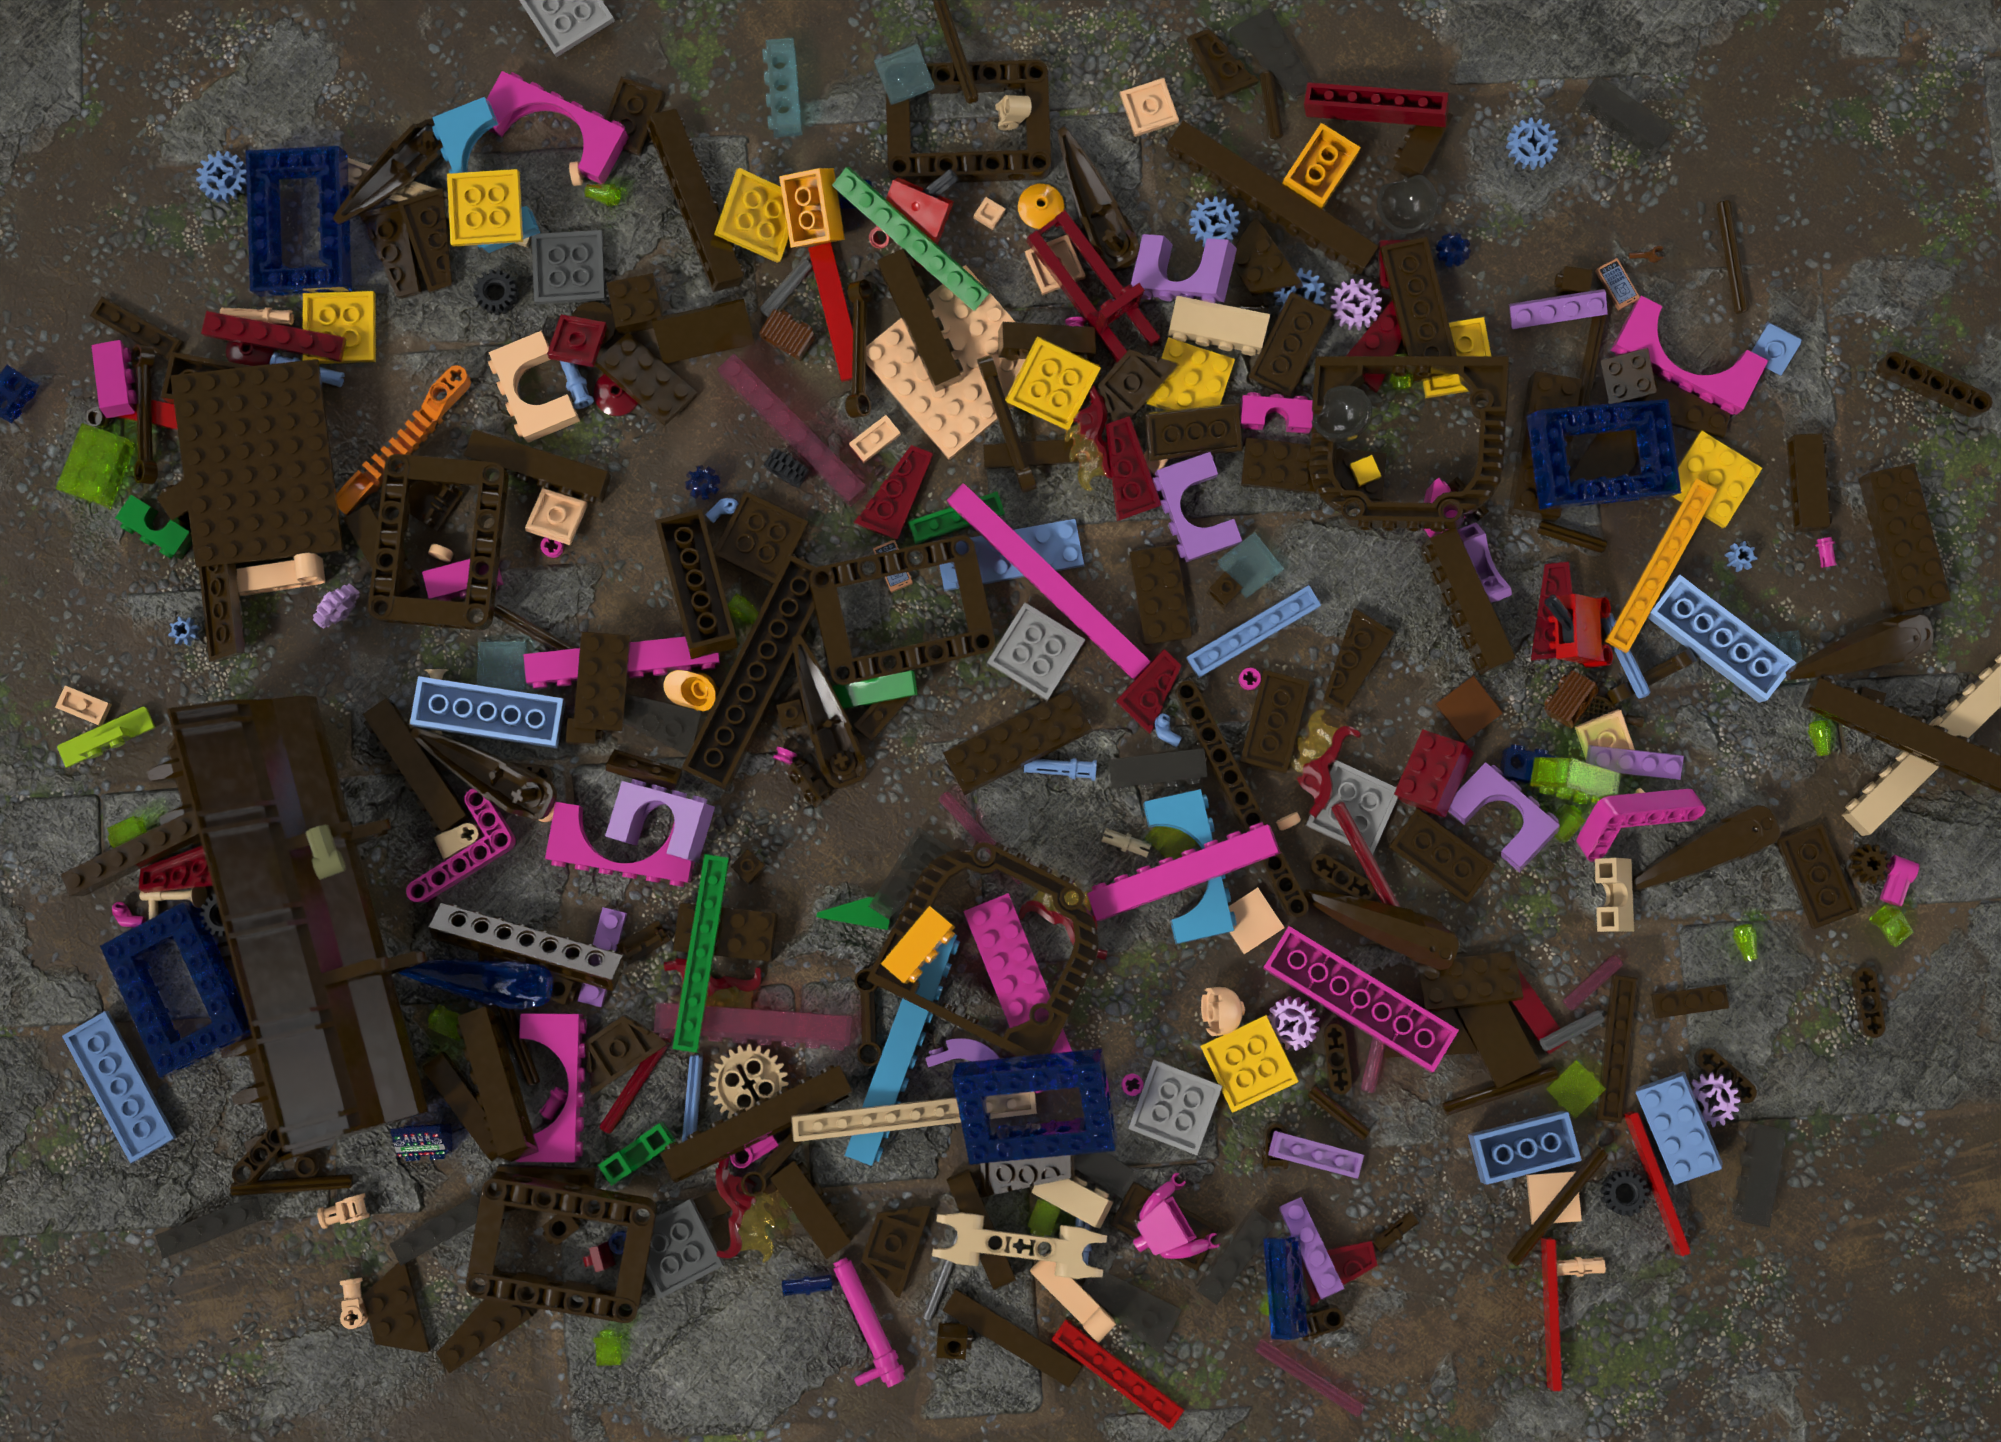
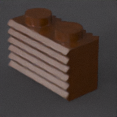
M774 309L759 332L761 338L797 360L802 361L808 349L815 341V335L812 332L813 328L804 322L798 324L793 321V316L784 310L778 312Z
M1571 670L1568 676L1564 675L1560 679L1558 690L1555 694H1550L1544 704V709L1549 717L1571 729L1599 691L1594 681L1583 677L1574 670Z

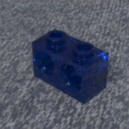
M6 365L0 373V417L12 424L21 415L25 404L35 396L39 385L9 365ZM21 381L20 388L15 390L16 384ZM7 401L6 407L1 409L2 403Z
M1511 745L1510 748L1504 749L1500 766V770L1503 773L1502 777L1508 780L1548 786L1552 783L1556 756L1549 755V751L1544 749H1534V752L1526 751L1525 746ZM1512 756L1519 758L1521 762L1519 769L1511 765L1510 760ZM1536 760L1544 764V771L1542 773L1537 772L1534 768Z

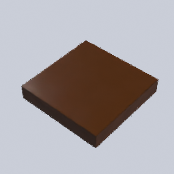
M1474 675L1435 704L1463 742H1466L1503 714Z

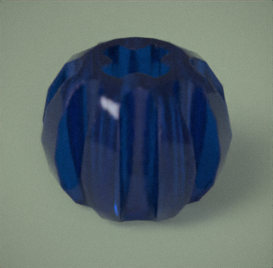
M1456 232L1454 236L1448 233L1442 236V240H1439L1436 250L1439 251L1436 254L1439 261L1444 260L1447 267L1451 268L1453 264L1458 267L1465 263V259H1469L1471 250L1468 247L1470 242L1468 238L1462 239L1461 233Z
M703 465L696 466V472L689 470L686 477L690 478V480L685 481L686 490H692L690 496L695 499L702 495V500L709 499V493L716 495L719 489L715 485L720 484L719 475H714L715 470L710 466L703 470ZM703 479H706L707 483H703L702 487H700L698 482H702Z

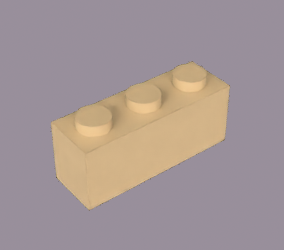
M1076 1176L1074 1179L1069 1178L1036 1185L1031 1192L1096 1228H1101L1113 1204V1201L1108 1199L1109 1194L1097 1187L1094 1191L1087 1188L1088 1182Z

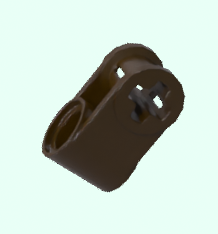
M1269 1122L1263 1130L1262 1168L1283 1167V1169H1288V1160L1268 1155L1272 1142L1269 1136L1271 1129L1278 1127L1282 1133L1288 1134L1287 1130L1279 1122Z
M1333 1304L1308 1310L1295 1316L1304 1334L1302 1336L1303 1341L1313 1340L1324 1334L1339 1330L1345 1322L1343 1312L1338 1306ZM1333 1311L1339 1313L1337 1322H1327L1326 1317L1328 1313ZM1307 1321L1310 1322L1312 1328L1311 1330L1309 1329Z

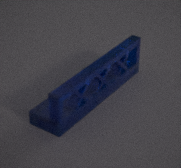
M1300 1235L1263 1238L1271 1339L1295 1340L1307 1336Z

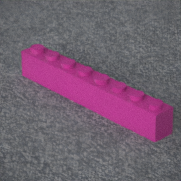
M685 637L631 642L627 675H629V678L644 677L643 673L653 672L654 676L668 674L667 671L670 670L691 672V668L701 667V670H713L715 665H720L719 653L691 659ZM580 648L523 654L526 683L529 686H533V689L547 688V684L557 683V686L572 685L571 681H577Z
M1263 822L1249 827L1250 831L1247 833L1234 832L1226 836L1228 839L1220 843H1218V840L1204 844L1205 849L1196 852L1195 848L1182 852V857L1176 860L1169 857L1159 861L1160 866L1151 869L1150 865L1136 870L1137 874L1128 877V874L1116 877L1113 884L1106 886L1104 882L1093 886V891L1087 893L1096 921L1108 919L1280 854L1281 852L1271 826H1264Z

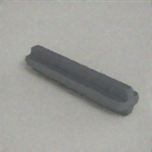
M802 259L760 307L761 312L765 316L769 317L774 309L777 310L812 270V264L808 260Z
M1599 1010L1594 1011L1540 1039V1044L1543 1050H1551L1603 1023L1604 1017Z

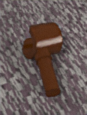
M1656 246L1649 252L1629 253V259L1644 258L1648 259L1651 263H1657L1664 257L1656 256L1655 252H1660L1664 248Z

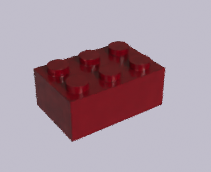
M1422 729L1394 795L1405 804L1445 818L1474 752L1465 743Z

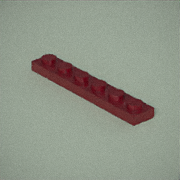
M206 311L201 334L207 337L342 362L346 339L340 336Z

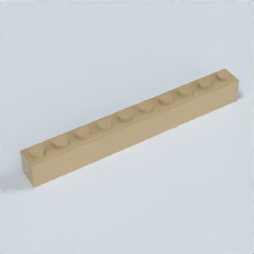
M2001 654L1996 657L1995 661L1997 663L1992 668L1987 667L1978 675L1980 678L1978 682L1968 685L1961 692L1963 696L1958 701L1955 699L1945 708L1947 712L1942 717L1937 716L1929 725L1944 727L1953 736L1961 735L1969 738L2001 707ZM1901 751L1895 757L1897 761L1892 766L1888 765L1879 772L1880 778L1875 783L1872 781L1862 789L1863 795L1858 799H1852L1845 806L1847 810L1842 816L1861 836L1872 834L1939 767Z

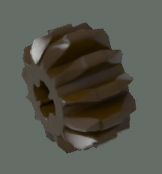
M1863 844L1862 848L1856 847L1854 849L1856 855L1848 857L1853 861V864L1848 865L1847 868L1855 870L1851 877H1860L1859 881L1862 884L1868 881L1870 885L1877 883V880L1884 881V873L1891 872L1886 867V864H1890L1892 861L1890 859L1885 860L1884 857L1888 852L1886 850L1880 851L1879 845L1871 847L1869 844ZM1867 862H1872V867H1868Z

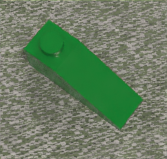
M875 893V898L867 897L817 912L816 917L889 930L894 902L889 901L890 896Z

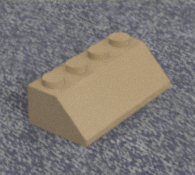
M1176 296L1168 336L1181 342L1191 340L1196 341L1195 343L1200 346H1209L1211 344L1219 346L1218 348L1224 351L1236 349L1241 350L1245 355L1254 356L1261 352L1270 314Z

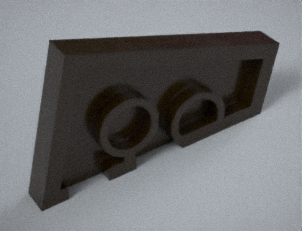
M1209 28L1188 36L1186 41L1216 100L1258 84L1259 79L1254 74L1251 75L1244 68L1245 65L1228 52L1227 46Z

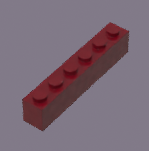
M1307 82L1304 108L1306 117L1446 127L1449 93Z

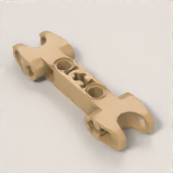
M963 1212L937 1214L936 1222L953 1226L957 1231L958 1238L956 1243L949 1248H933L932 1256L943 1258L956 1264L979 1266L980 1253L1056 1262L1055 1276L1074 1279L1103 1277L1102 1269L1091 1267L1084 1263L1082 1252L1090 1243H1106L1107 1235L1095 1233L1082 1227L1060 1225L1059 1238L983 1229L984 1215ZM999 1236L1002 1239V1244L998 1249H991L988 1246L990 1237ZM1018 1239H1022L1024 1244L1031 1245L1030 1240H1035L1032 1246L1033 1254H1029V1248H1022L1021 1252H1017L1016 1247H1013V1243H1018ZM1041 1242H1048L1051 1246V1250L1047 1255H1040L1037 1251V1247Z

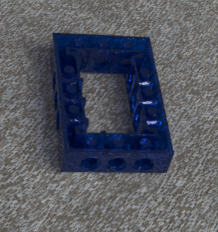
M339 146L246 150L250 292L260 297L303 295V293L352 292L350 220L340 225L333 220L337 210L349 195L348 153ZM316 178V185L319 186V203H317V208L320 210V227H318V232L320 233L321 250L318 251L319 259L327 266L312 267L311 265H305L303 268L282 266L279 180Z
M1668 399L1544 409L1526 416L1539 510L1660 499L1681 493ZM1636 430L1642 474L1630 477L1625 474L1608 479L1604 476L1587 481L1583 478L1570 482L1568 472L1570 465L1567 464L1565 450L1567 442H1564V436Z
M182 902L100 945L159 1078L174 1075L252 1034L244 1004L212 934H210L211 932L204 929L206 925L201 924L200 920L204 919L203 916H200V908H196L192 902ZM175 940L212 1021L211 1024L180 1039L179 1031L175 1030L168 1015L169 1009L165 1008L158 993L160 991L159 987L155 986L148 971L150 969L149 965L142 959H135L145 952L156 950L157 946L166 941Z
M1102 1048L956 1063L952 1079L969 1165L1116 1151L1117 1130ZM1079 1087L1084 1118H1075L1072 1121L1061 1122L1051 1120L1050 1123L1040 1124L1028 1122L1026 1125L1009 1127L1007 1125H1000L995 1129L994 1135H992L990 1126L991 1114L988 1113L986 1106L987 1096Z

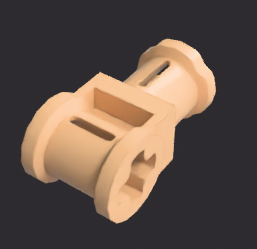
M365 1193L345 1198L343 1201L336 1202L335 1206L328 1208L319 1207L317 1209V1216L322 1229H326L329 1225L338 1222L340 1224L352 1223L371 1217L370 1213H367L364 1202Z
M362 1277L340 1281L344 1294V1301H341L342 1313L340 1321L347 1329L363 1326L368 1321L361 1294L360 1283L363 1281ZM358 1314V1319H352L351 1315Z

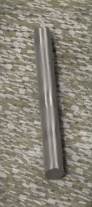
M957 1231L954 1235L950 1247L956 1243V1240L958 1238ZM945 1259L922 1316V1318L931 1321L952 1270L953 1262Z

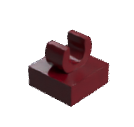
M609 1241L589 1248L590 1255L583 1257L585 1267L594 1265L595 1272L616 1265Z

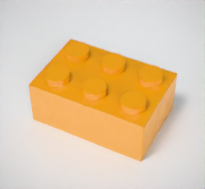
M1321 123L1284 178L1282 184L1323 209L1357 158L1361 147Z
M818 168L779 176L791 248L808 247L845 240L838 193L832 186L836 181L834 168Z
M929 906L881 964L903 983H915L923 973L921 970L922 966L926 962L931 964L939 954L937 948L942 943L946 945L953 938L955 933L952 930L955 927Z

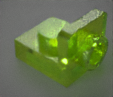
M1885 905L1877 910L1869 919L1872 924L1880 927L1889 944L1894 947L1900 945L1914 933L1903 913L1889 905Z
M439 1004L436 1009L431 1011L428 1017L429 1027L435 1032L460 1041L456 1026L459 1024L457 1016L461 1014Z
M601 1330L600 1334L593 1337V1343H596V1366L621 1365L622 1334H615V1330Z

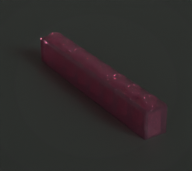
M735 354L731 355L717 369L720 377L850 508L867 492L866 485Z
M656 1003L654 1032L659 1033V1037L674 1038L680 1003ZM706 1005L701 1036H708V1041L723 1042V1037L733 1038V1043H747V1039H754L760 1045H771L772 1041H781V1046L796 1047V1043H806V1048L819 1049L820 1044L830 1045L832 1050H844L845 1046L850 1045L852 1016Z

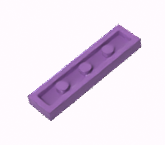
M1605 289L1509 304L1512 329L1608 314Z
M1588 745L1585 769L1680 780L1684 756Z
M603 907L593 945L599 949L617 952L618 947L616 944L620 943L627 913ZM595 963L592 966H598L600 963ZM582 983L578 1002L603 1007L607 990Z
M1274 1131L1268 1154L1273 1157L1357 1179L1364 1157L1360 1153Z
M1300 1197L1280 1206L1279 1211L1321 1300L1344 1290L1342 1282L1302 1198Z

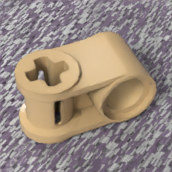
M1005 95L995 105L1000 120L998 128L1000 130L1015 129L1030 115L1031 100L1029 96Z
M465 823L435 836L434 840L443 859L447 860L482 839L484 833L478 824ZM469 830H474V834L471 835L472 838H467L466 836L469 834Z

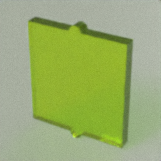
M1155 826L1144 838L1147 842L1152 843L1151 845L1165 858L1172 857L1173 860L1181 858L1182 852L1192 849L1197 843L1183 831L1166 826Z
M1575 1060L1546 1090L1558 1101L1560 1107L1563 1106L1576 1119L1606 1089L1593 1077V1072H1588Z

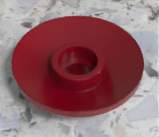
M228 341L226 356L228 361L249 366L268 365L273 355V349L250 345V350L244 352V347L249 344Z
M603 374L594 387V400L600 410L611 416H623L632 412L638 405V402L621 388L618 394H612L613 388L620 387Z

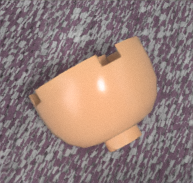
M1226 987L1206 988L1207 994L1202 995L1201 1012L1203 1022L1208 1021L1210 1027L1206 1028L1207 1032L1211 1036L1225 1035L1237 1029L1241 1023L1242 1016L1245 1014L1243 1002L1240 1001L1235 992Z

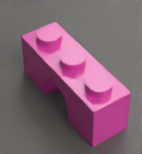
M1247 393V395L1242 396L1240 401L1241 429L1262 430L1265 425V416L1270 413H1279L1286 421V432L1309 434L1312 429L1313 400H1308L1305 396H1295L1294 399L1284 398V395L1280 394L1262 397L1259 393Z

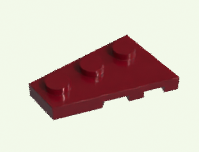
M1165 649L1151 661L1115 700L1148 734L1151 733L1155 719L1160 714L1166 696L1170 692L1182 666Z
M1372 1240L1326 1250L1342 1285L1351 1280L1353 1281L1378 1265ZM1299 1255L1310 1305L1312 1306L1321 1298Z

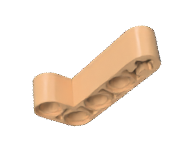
M314 553L297 554L294 556V560L236 569L237 586L240 596L313 586L326 582L323 558Z
M1039 1260L1030 1269V1272L1099 1343L1116 1325L1115 1320L1074 1278L1055 1276L1056 1262Z

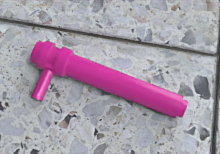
M847 1257L833 1263L835 1266L833 1270L874 1356L873 1362L876 1367L854 1378L856 1385L861 1386L878 1377L881 1378L883 1383H886L887 1387L905 1379L903 1374L905 1370L902 1364L899 1365L897 1361L899 1357L896 1351L892 1350L851 1260L848 1261Z

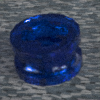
M618 1231L609 1238V1248L613 1253L623 1254L624 1245L622 1249H619L618 1244L614 1243V1240H617L619 1236H623L622 1239L625 1241L627 1232Z

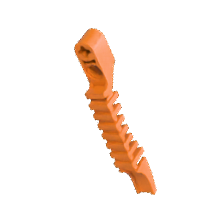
M455 365L448 368L430 387L421 406L422 408L412 413L415 420L411 422L408 419L405 423L407 428L404 431L400 429L397 432L399 437L396 440L392 437L389 440L391 445L388 448L383 446L380 449L383 454L379 457L375 453L371 457L375 461L372 465L367 461L362 464L367 471L362 474L358 470L336 494L338 508L346 516L361 501L373 492H376L383 484L384 467L388 457L393 454L411 455L413 450L416 451L419 448V444L428 439L429 433L432 434L436 430V424L440 425L443 422V415L469 389L471 379L463 367ZM456 377H458V378H460V379L462 378L461 381L454 380V379H455ZM447 392V396L444 399L437 400L439 393ZM403 463L398 464V465L396 466L395 470H396L398 467L400 468V467L403 465Z

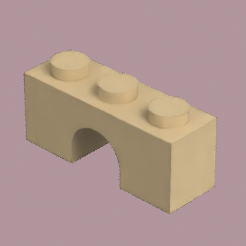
M1595 859L1596 883L1602 884L1606 891L1604 906L1596 907L1597 932H1633L1631 859Z

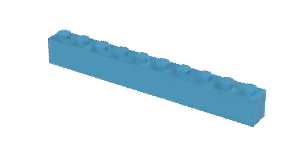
M956 934L946 945L942 943L937 948L939 954L931 964L926 962L922 966L921 970L923 973L918 978L921 985L916 994L932 1002L934 999L939 1000L943 989L942 986H939L942 976L947 978L952 965L947 962L950 954H956L960 941L956 940ZM902 998L862 1108L901 1103L897 1101L900 1091L905 1092L909 1079L905 1076L908 1068L912 1070L918 1057L914 1055L916 1046H922L926 1033L922 1030L925 1022L930 1024L933 1013ZM890 1131L852 1135L844 1156L872 1166L874 1161L879 1162L884 1149L880 1147L883 1138H888Z

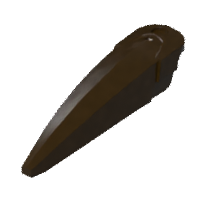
M432 118L426 119L419 124L411 125L398 140H394L337 210L333 220L338 225L382 203L409 185L429 168H434L444 159L440 149L443 147L441 139L437 140L433 132L432 126H435Z
M1064 126L1057 130L1058 139L1082 226L1086 229L1092 247L1110 271L1123 270L1137 261L1140 245L1135 232L1091 160Z
M1920 614L1897 615L1882 619L1874 624H1868L1792 666L1786 671L1787 680L1856 672L1885 664L1902 662L1925 654L1933 644V629L1930 620Z
M801 635L792 637L801 698L811 740L816 748L815 753L820 770L828 783L837 789H843L862 782L867 774L865 755L857 737L854 736L851 724L831 684Z
M413 727L411 735L420 745L488 801H493L506 812L533 820L544 819L549 815L557 799V790L552 783L528 769L518 767L480 748L448 736Z
M1761 805L1737 810L1721 819L1720 822L1711 824L1639 872L1632 878L1633 892L1685 879L1764 850L1775 843L1780 836V828L1770 809Z
M1306 889L1304 892L1308 902L1333 919L1385 947L1406 955L1411 960L1439 970L1448 969L1454 962L1459 949L1458 937L1434 917L1413 912L1412 909L1342 894Z

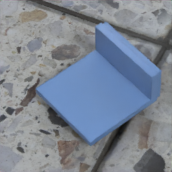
M1767 321L1764 325L1763 333L1751 352L1767 359L1768 362L1765 368L1781 376L1800 346L1802 339Z

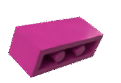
M121 340L91 345L99 409L106 418L135 413L134 404H137L135 390H132V383H135V377L132 369L129 367V362H131L130 349L125 348Z
M470 559L423 571L422 574L428 598L451 601V598L458 596L466 598ZM481 566L479 575H485L489 570V566ZM500 569L498 571L497 586L503 585Z

